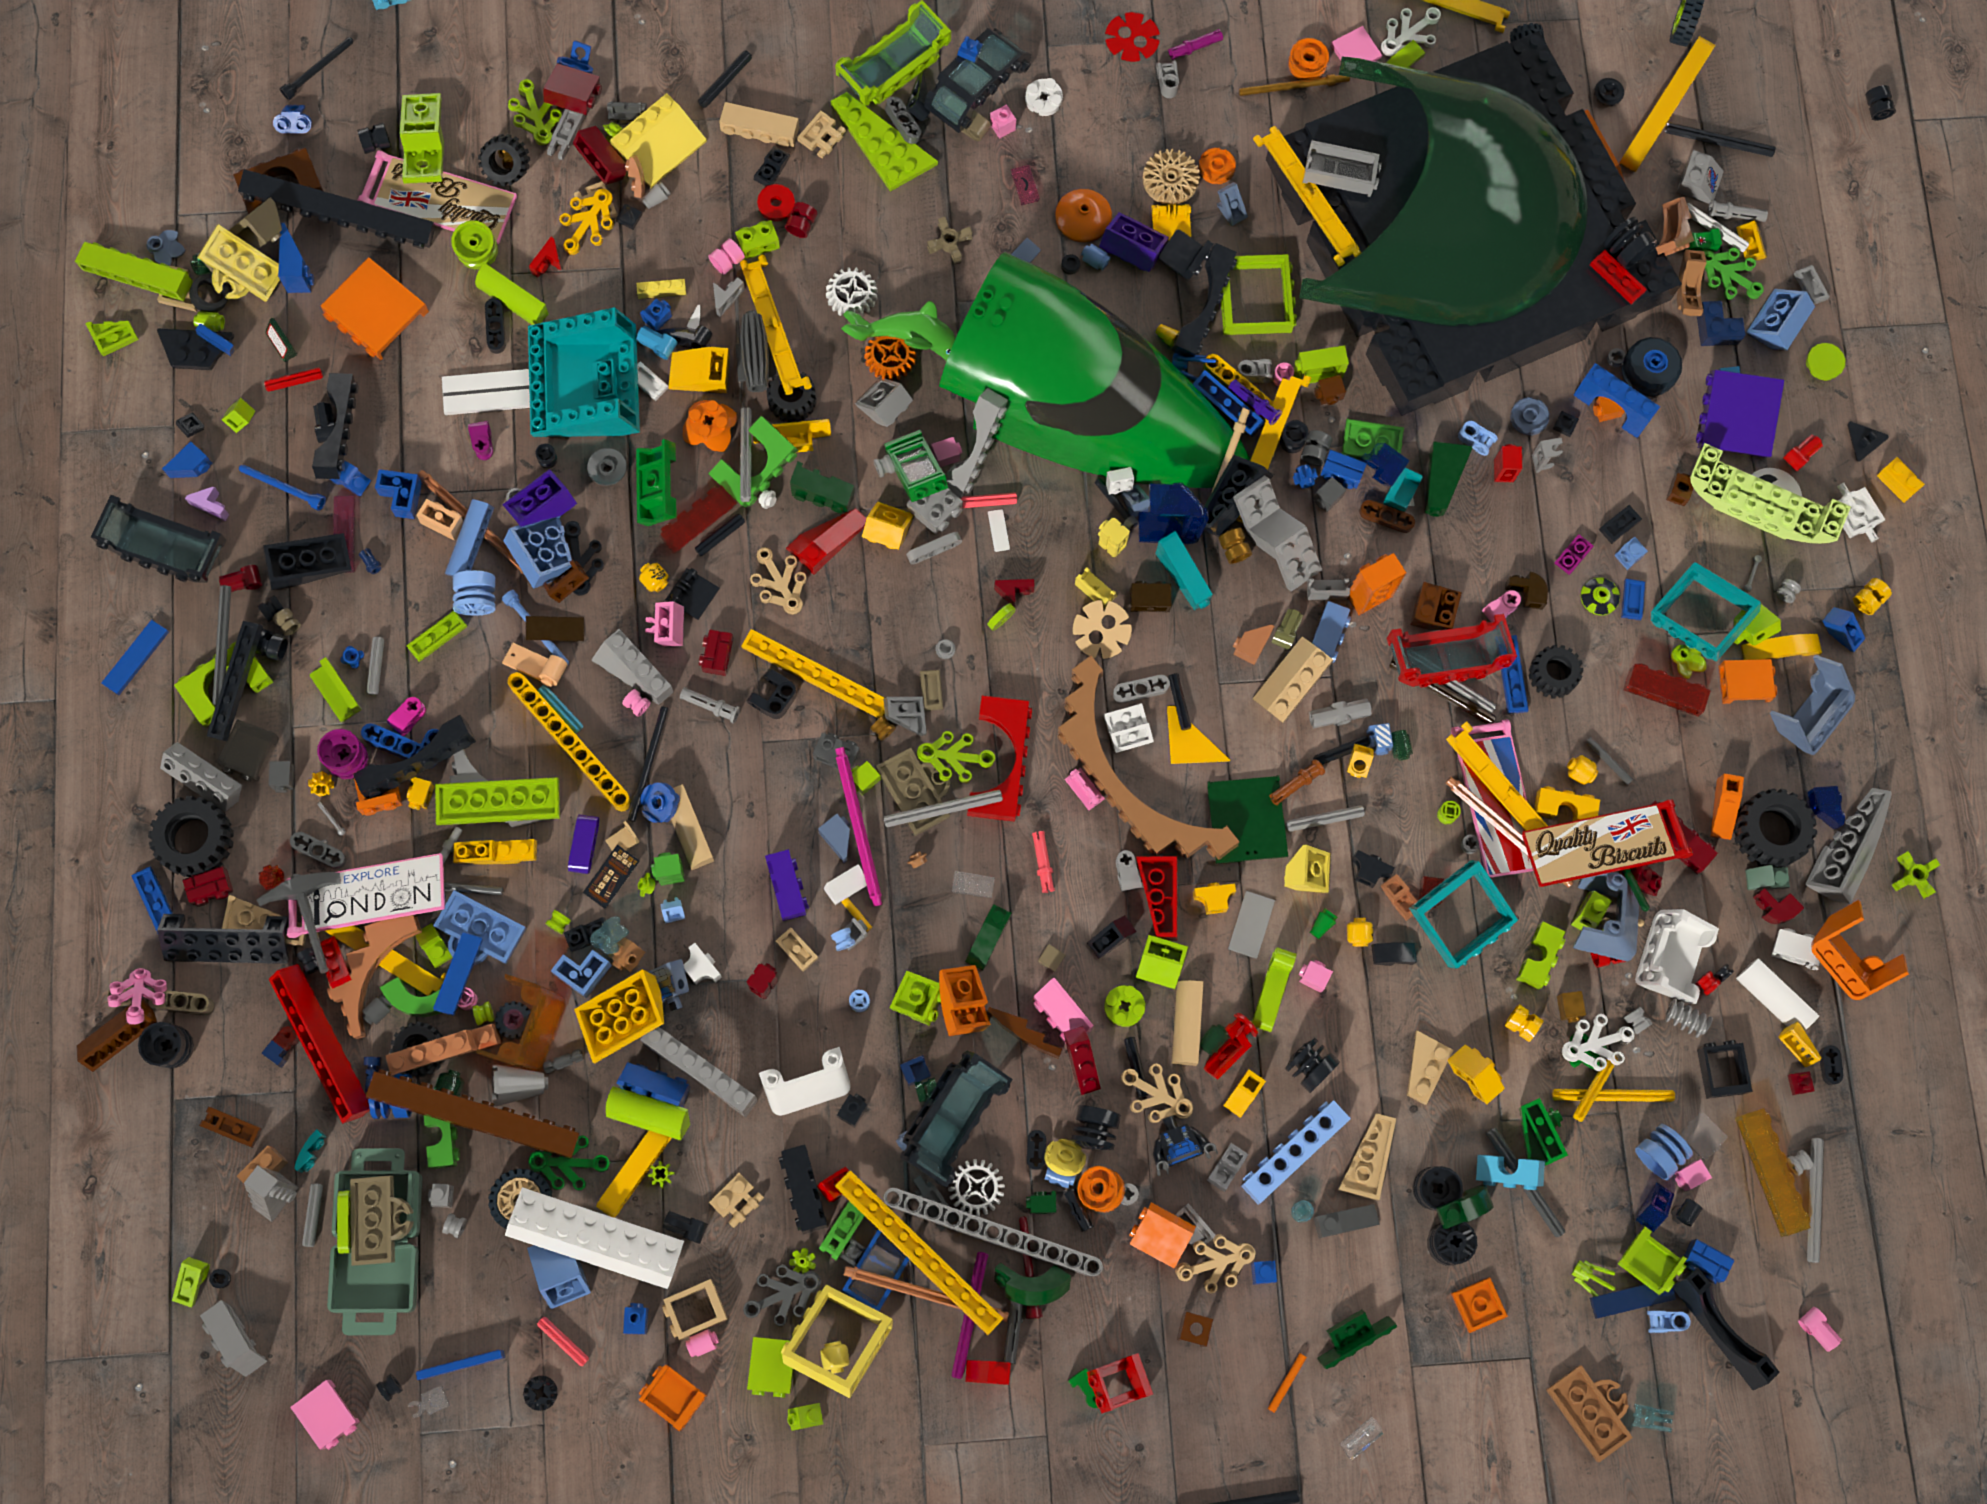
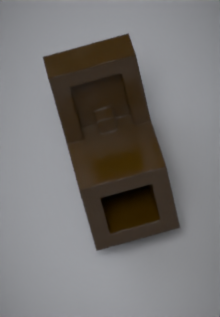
M1529 572L1526 578L1521 575H1513L1506 581L1505 590L1524 592L1523 607L1543 610L1547 605L1548 587L1545 580L1537 573Z

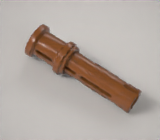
M1314 759L1308 767L1300 769L1297 776L1269 795L1272 798L1271 801L1278 805L1302 786L1310 785L1316 777L1325 774L1324 767L1318 760Z

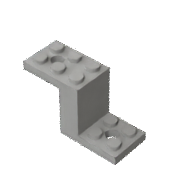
M1264 475L1233 496L1250 541L1276 559L1288 590L1292 592L1308 581L1309 578L1322 571L1307 527L1280 509L1268 477ZM1257 499H1260L1259 503L1256 506H1254L1255 501ZM1302 561L1301 566L1297 568L1298 563Z

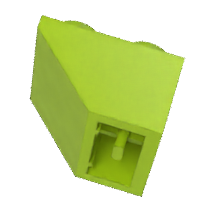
M1148 935L1136 978L1175 989L1188 946Z

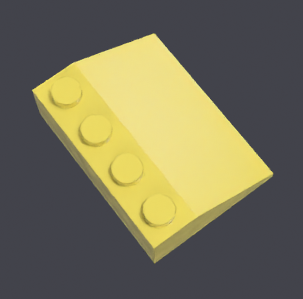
M667 93L610 140L612 147H614L625 163L632 155H637L643 169L645 183L650 188L707 142L706 138L680 105Z

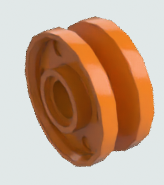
M1314 38L1299 40L1293 45L1288 59V67L1291 73L1300 80L1320 78L1324 74L1329 61L1327 47L1321 41Z
M1103 1166L1091 1167L1082 1174L1078 1182V1196L1083 1205L1097 1212H1110L1117 1208L1124 1198V1181L1112 1169ZM1103 1185V1191L1099 1193V1188Z

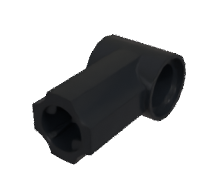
M320 402L313 406L316 420L315 434L318 443L325 442L335 427L331 404Z
M1686 1198L1682 1205L1674 1206L1671 1210L1672 1220L1677 1224L1683 1223L1691 1227L1703 1208L1695 1201Z
M669 1211L662 1228L700 1244L708 1224L695 1218H687Z

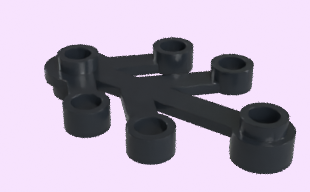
M576 521L566 523L564 529L571 541L573 556L571 559L575 562L577 561L583 568L595 553H599L602 550V545L598 540H592L589 548L581 556L578 536L581 534V527ZM571 529H577L576 533H570ZM594 544L599 545L597 549L592 548ZM596 558L592 561L591 568L586 572L589 579L583 583L584 588H577L573 591L574 594L583 596L590 591V580L597 572L604 569V563L601 559ZM600 562L601 566L596 568L595 564Z

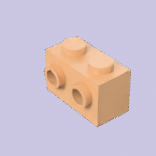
M428 499L425 500L416 515L422 525L454 541L458 537L463 525L462 516L458 512L450 511L442 504Z

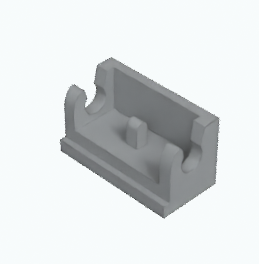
M1562 438L1540 441L1532 454L1536 473L1554 466V463H1547L1551 457H1557L1562 454V450L1555 451L1563 443Z
M1309 578L1307 581L1308 600H1347L1350 594V588H1348L1349 578H1344V580H1314Z
M1189 1203L1175 1214L1196 1226L1194 1234L1189 1241L1192 1247L1196 1241L1201 1240L1207 1244L1216 1236ZM1199 1245L1197 1250H1201L1204 1246Z

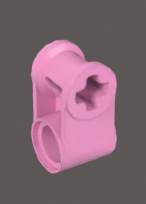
M1508 591L1497 600L1488 604L1482 612L1490 622L1495 621L1494 615L1504 614L1506 618L1517 609L1521 602V597L1516 591Z

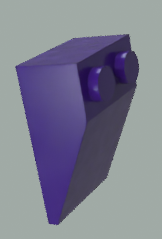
M549 469L502 505L522 527L561 516L574 507L577 502L563 483Z

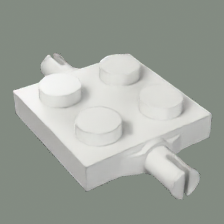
M1845 483L1838 485L1837 488L1843 496L1838 501L1851 506L1843 526L1849 538L1866 533L1871 543L1878 540L1879 537L1873 528L1884 522L1885 518L1867 489L1864 487L1858 491L1850 492Z

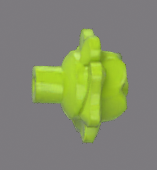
M613 122L609 125H603L608 134L606 139L611 143L610 140L622 130V127Z

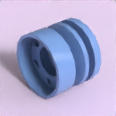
M1659 1124L1656 1127V1131L1650 1133L1652 1140L1644 1139L1635 1148V1152L1655 1175L1664 1180H1669L1678 1171L1676 1164L1684 1165L1686 1160L1692 1157L1693 1152L1687 1142L1676 1131L1665 1124Z

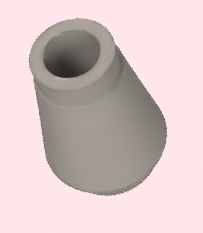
M660 182L658 185H654L642 202L650 209L667 200L670 192Z

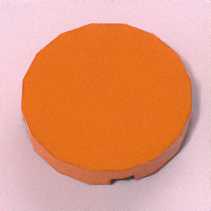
M1217 147L1211 148L1200 157L1199 173L1205 181L1211 184H1223L1233 177L1236 161L1229 151Z

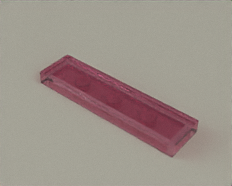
M334 496L333 535L344 533L352 571L346 573H354L355 497Z

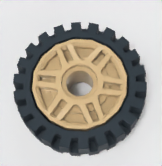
M516 1169L502 1174L495 1181L494 1186L490 1189L488 1206L492 1217L501 1227L507 1229L516 1199L522 1187L552 1197L549 1184L540 1174L528 1169Z

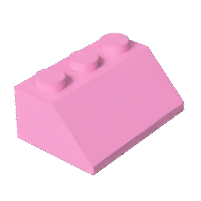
M1052 978L1034 995L1033 1000L1035 1002L1033 1005L1040 1013L1043 1011L1048 1017L1046 1021L1053 1029L1056 1027L1060 1031L1059 1037L1065 1044L1064 1031L1083 1026L1087 1034L1091 1032L1094 1025L1055 978Z

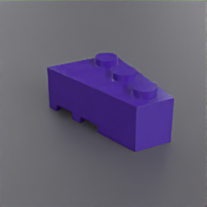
M789 849L766 855V862L783 922L806 916L805 909H809L806 897L802 898L800 890L804 888L801 877L796 878L795 871L798 870L796 859H791Z

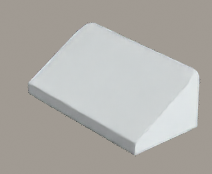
M859 864L826 883L824 890L835 905L867 886L864 873Z

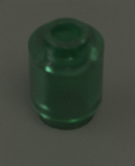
M1406 730L1392 732L1393 757L1398 758V761L1409 759L1410 755L1413 754L1409 734H1407Z
M1212 1024L1200 1039L1199 1047L1209 1055H1212L1214 1052L1217 1053L1228 1039L1224 1027L1220 1024L1217 1026Z

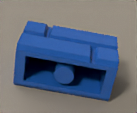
M1330 450L1320 475L1326 481L1333 477L1337 482L1342 483L1343 487L1357 489L1367 463Z
M1698 1239L1690 1241L1684 1254L1687 1258L1684 1262L1686 1269L1692 1271L1699 1268L1707 1280L1713 1284L1726 1280L1735 1260Z

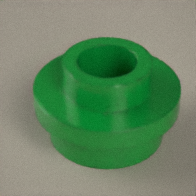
M1549 1108L1547 1113L1554 1127H1561L1560 1122L1563 1121V1118L1558 1109L1554 1111L1553 1108Z

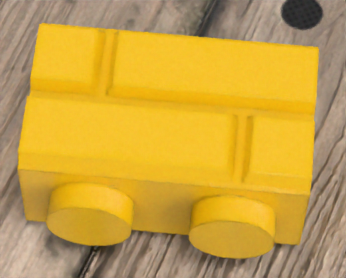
M1898 457L1877 475L1903 503L1925 485Z

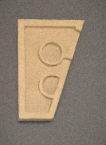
M1415 1031L1407 1096L1426 1105L1453 1049L1419 1031Z

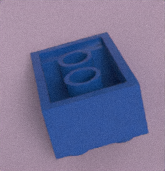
M281 223L282 230L280 234L282 236L280 237L278 277L287 293H311V285H314V275L310 273L309 266L306 265L285 223Z

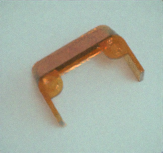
M505 974L504 978L509 983L522 987L521 998L523 1001L533 1005L519 1044L513 1042L504 1043L497 1055L477 1049L476 1053L483 1058L510 1067L540 1072L543 1069V1063L547 1059L565 1010V999L560 994L540 985Z

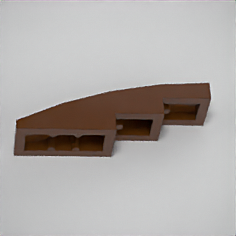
M991 1007L988 1008L987 1014L1015 1038L1039 1052L1059 1059L1062 1048L1044 1043L1045 1034L1026 1028L1027 1019Z

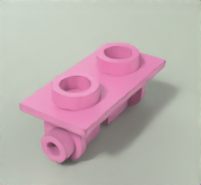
M1081 768L1073 770L1070 776L1065 778V781L1088 810H1091L1105 799Z

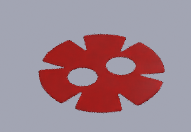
M1125 13L1126 23L1120 16H1116L1106 28L1105 34L1116 36L1105 40L1107 47L1114 55L1123 50L1121 59L1125 61H1140L1139 51L1145 58H1149L1155 53L1160 40L1149 38L1160 34L1156 24L1151 19L1142 24L1144 15L1140 13ZM1121 27L1130 28L1131 35L1128 38L1119 36L1118 30ZM1137 36L1146 38L1147 44L1144 47L1135 46L1134 39Z

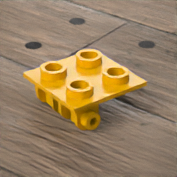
M1189 204L1151 206L1153 229L1168 236V241L1177 229L1191 237V206Z

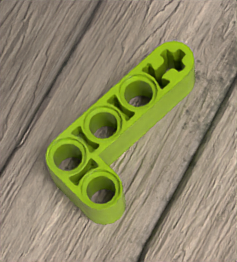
M1278 947L1274 950L1252 1019V1023L1256 1028L1268 1032L1272 1031L1289 973L1295 963L1296 953Z

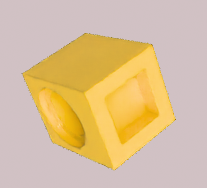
M1354 744L1347 765V772L1357 778H1367L1374 757V749ZM1363 760L1365 763L1363 765H1357L1355 761Z

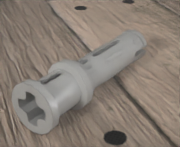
M1711 200L1708 207V216H1720L1724 219L1734 217L1765 222L1768 211L1733 206L1731 202L1725 204Z
M686 687L682 689L680 699L712 711L716 717H724L733 724L740 714L741 707L726 704L724 700H714ZM693 697H696V698H698V699H701V700H703V701H706L707 704H706V703H703V702H701V701H699V700H696V699H694Z

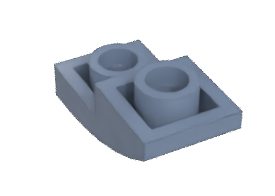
M1026 238L1011 255L1031 263L1041 252V249L1030 239Z

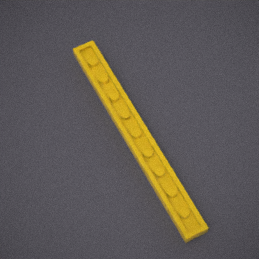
M851 1170L835 1185L836 1189L987 1335L1004 1319Z

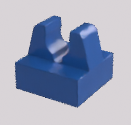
M966 36L957 55L975 62L983 44Z

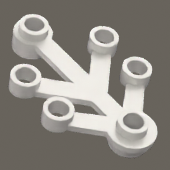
M1435 7L1429 8L1426 11L1425 18L1409 28L1412 11L1404 8L1400 14L1402 20L1401 35L1395 39L1398 21L1394 18L1389 19L1386 24L1388 36L1381 44L1382 52L1387 56H1394L1406 46L1401 45L1405 41L1411 42L1412 40L1416 43H1424L1426 47L1432 48L1436 42L1434 35L1425 36L1416 35V33L1429 24H1436L1441 16L1440 10Z
M1598 1014L1593 1020L1594 1025L1586 1043L1580 1044L1583 1034L1589 1030L1590 1024L1587 1020L1582 1019L1575 1026L1576 1031L1572 1041L1565 1043L1562 1047V1055L1567 1061L1576 1062L1580 1060L1592 1066L1596 1071H1602L1607 1066L1604 1058L1610 1060L1614 1065H1620L1625 1060L1623 1053L1618 1051L1613 1053L1603 1048V1046L1615 1042L1628 1044L1634 1039V1031L1630 1027L1624 1026L1615 1034L1598 1039L1602 1027L1608 1022L1604 1014ZM1598 1018L1603 1020V1024L1598 1021ZM1580 1024H1583L1585 1026V1029H1582L1580 1027ZM1624 1031L1629 1034V1037L1624 1034ZM1570 1048L1574 1049L1576 1054H1573ZM1592 1051L1602 1057L1595 1059L1584 1052ZM1615 1056H1618L1620 1058V1061H1617L1615 1059ZM1597 1061L1601 1062L1602 1067L1597 1065Z

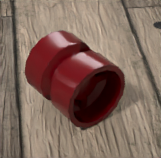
M796 202L791 211L792 216L788 218L785 224V229L793 236L807 238L818 212L809 204Z

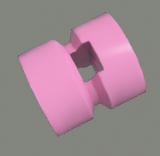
M732 239L725 241L721 245V250L716 249L708 255L712 265L723 275L733 268L732 264H738L745 258L740 247Z

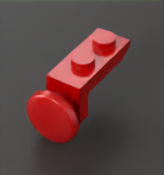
M1241 1013L1234 1014L1236 1020L1224 1028L1230 1039L1207 1061L1204 1070L1217 1080L1252 1046L1246 1036L1248 1034L1254 1037L1258 1035L1255 1025Z

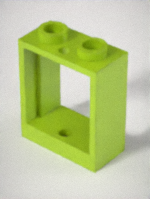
M1345 345L1299 352L1298 358L1295 360L1293 377L1303 380L1304 375L1311 377L1310 383H1316L1318 380L1341 375V378H1343L1349 364Z

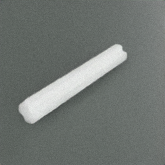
M1687 203L1691 219L1710 231L1711 229L1719 228L1721 238L1741 252L1748 248L1749 242L1692 204Z

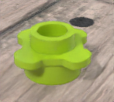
M646 873L644 878H640L638 889L640 890L641 897H644L645 893L652 894L655 888V879L650 878V873Z

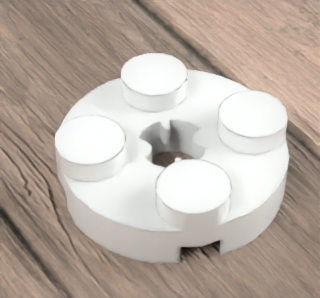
M1038 79L1027 86L1025 102L1030 111L1039 113L1040 116H1049L1058 111L1062 104L1063 93L1054 79ZM1042 94L1048 96L1047 100L1043 101V98L1040 99L1039 97Z

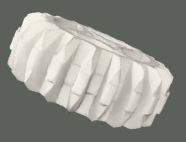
M848 267L847 272L841 269L840 275L834 273V279H829V285L826 286V298L829 299L828 305L832 306V310L834 312L838 310L839 316L849 310L863 317V311L869 313L870 307L875 306L874 301L877 300L876 294L878 292L875 287L876 282L871 280V275H866L864 270L858 273L857 267L854 271H851ZM857 283L864 286L867 291L863 290V288L858 287ZM837 295L846 299L847 303L842 302Z
M973 1159V1166H970L968 1161H965V1169L958 1165L960 1174L955 1171L957 1179H954L951 1183L955 1184V1187H949L948 1191H955V1194L950 1196L951 1200L958 1199L954 1203L955 1207L961 1203L963 1205L960 1209L961 1211H965V1208H968V1213L972 1214V1210H976V1216L979 1217L980 1210L983 1209V1213L987 1215L988 1206L994 1211L995 1206L992 1203L995 1202L998 1205L1001 1203L996 1197L1004 1196V1193L998 1191V1189L1005 1188V1185L998 1184L999 1181L1003 1180V1176L995 1177L999 1172L998 1169H995L993 1172L990 1171L993 1166L992 1163L986 1168L984 1167L985 1160H982L981 1165L978 1166L977 1159ZM981 1171L987 1175L977 1180L969 1172ZM962 1177H964L969 1185V1189L961 1196L959 1183ZM992 1180L994 1193L989 1199L984 1191V1186ZM972 1182L976 1185L982 1183V1187H980L981 1193H978V1191L970 1193L971 1188H973L971 1186ZM972 1196H977L983 1200L984 1204L972 1205L966 1202V1200Z

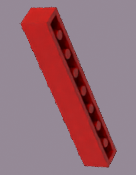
M299 964L277 970L269 978V981L342 1124L363 1117L370 1111L368 1098H366L361 1083L344 1054L342 1046L325 1017L324 1011L320 1007Z

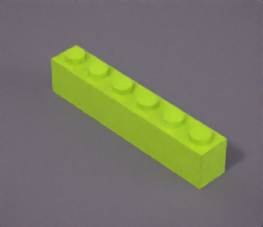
M84 242L74 261L83 271L180 301L185 300L193 283V280L188 276V272L181 268L176 270L165 263L157 264L148 258L140 259L134 254L128 252L124 254L112 247L107 249L96 242H93V244Z

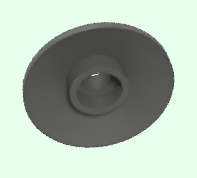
M603 448L594 452L587 463V471L590 478L597 484L604 486L618 483L624 477L627 469L624 456L619 451L611 448ZM606 467L611 468L609 472L604 471Z

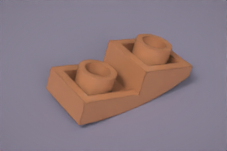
M632 155L626 161V171H628V177L635 178L632 181L634 197L642 198L645 196L644 173L637 155Z

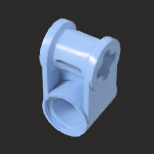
M1467 421L1458 433V438L1462 443L1472 446L1477 453L1484 456L1489 454L1490 447L1498 440L1493 432L1483 428L1474 421ZM1465 430H1470L1473 435L1467 434Z
M1647 1311V1315L1650 1317L1648 1333L1684 1331L1690 1326V1317L1684 1312ZM1676 1316L1682 1318L1683 1324L1680 1328L1674 1323Z

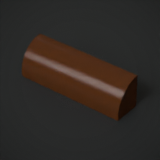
M142 998L143 1022L139 1024H129L127 1022L126 1011L132 1005L130 1004L77 1045V1061L94 1072L135 1041L146 1027L157 1023L155 1013L149 1004Z

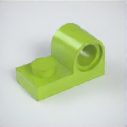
M191 1257L181 1263L172 1301L192 1308L196 1303L200 1285L205 1281L209 1273L210 1264Z

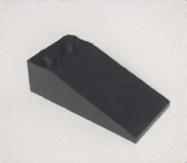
M344 533L263 545L271 590L295 587L352 571Z

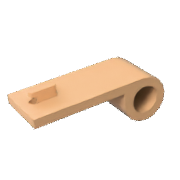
M515 643L511 645L502 662L506 666L541 681L547 687L557 686L568 665L564 659L556 655H550L548 659Z

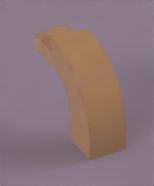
M1685 250L1679 272V280L1682 285L1677 291V306L1679 310H1682L1683 315L1702 316L1703 313L1700 290L1703 272L1707 263L1704 251Z

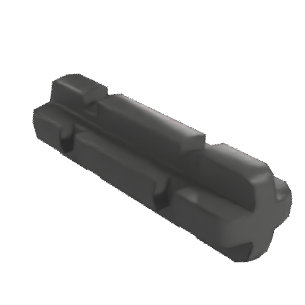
M576 1049L572 1051V1054L566 1053L554 1058L552 1062L551 1060L544 1062L543 1068L545 1073L550 1074L555 1072L554 1069L560 1070L572 1065L574 1061L576 1063L584 1059L582 1051Z

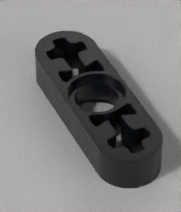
M491 298L485 303L486 340L489 350L492 353L499 354L506 347L504 308L499 299ZM493 305H496V306H497V308H496V315H497V316H493V312H492ZM493 322L501 324L497 330L490 329V325ZM494 336H497L499 341L498 347L493 345L495 343Z

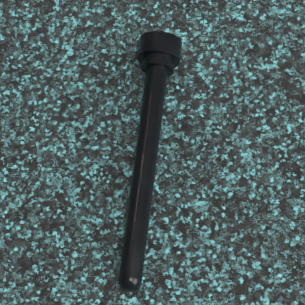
M348 37L292 84L288 83L281 86L279 90L282 95L290 101L295 97L296 90L351 46L353 39Z

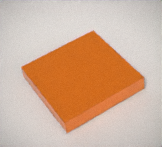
M1490 1277L1451 1293L1468 1333L1508 1317Z

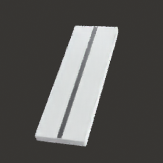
M529 369L442 377L445 415L530 408Z

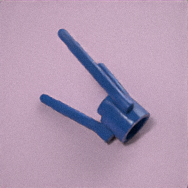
M1174 353L1172 364L1184 376L1196 381L1197 377L1183 371V369H1187L1188 361L1216 363L1215 359H1208L1206 355L1185 357Z

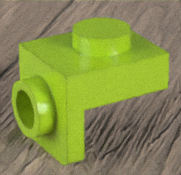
M820 1403L788 1409L787 1420L791 1430L823 1425Z

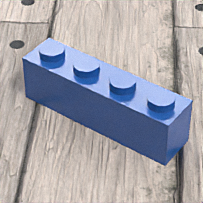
M1206 370L1193 383L1199 392L1234 422H1238L1242 408L1250 410L1245 423V431L1251 437L1265 423L1263 419Z

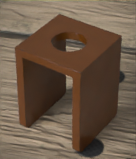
M1184 1312L1177 1340H1184L1199 1344L1200 1347H1207L1213 1319ZM1193 1323H1199L1203 1328L1202 1333L1198 1336L1193 1335L1190 1331Z

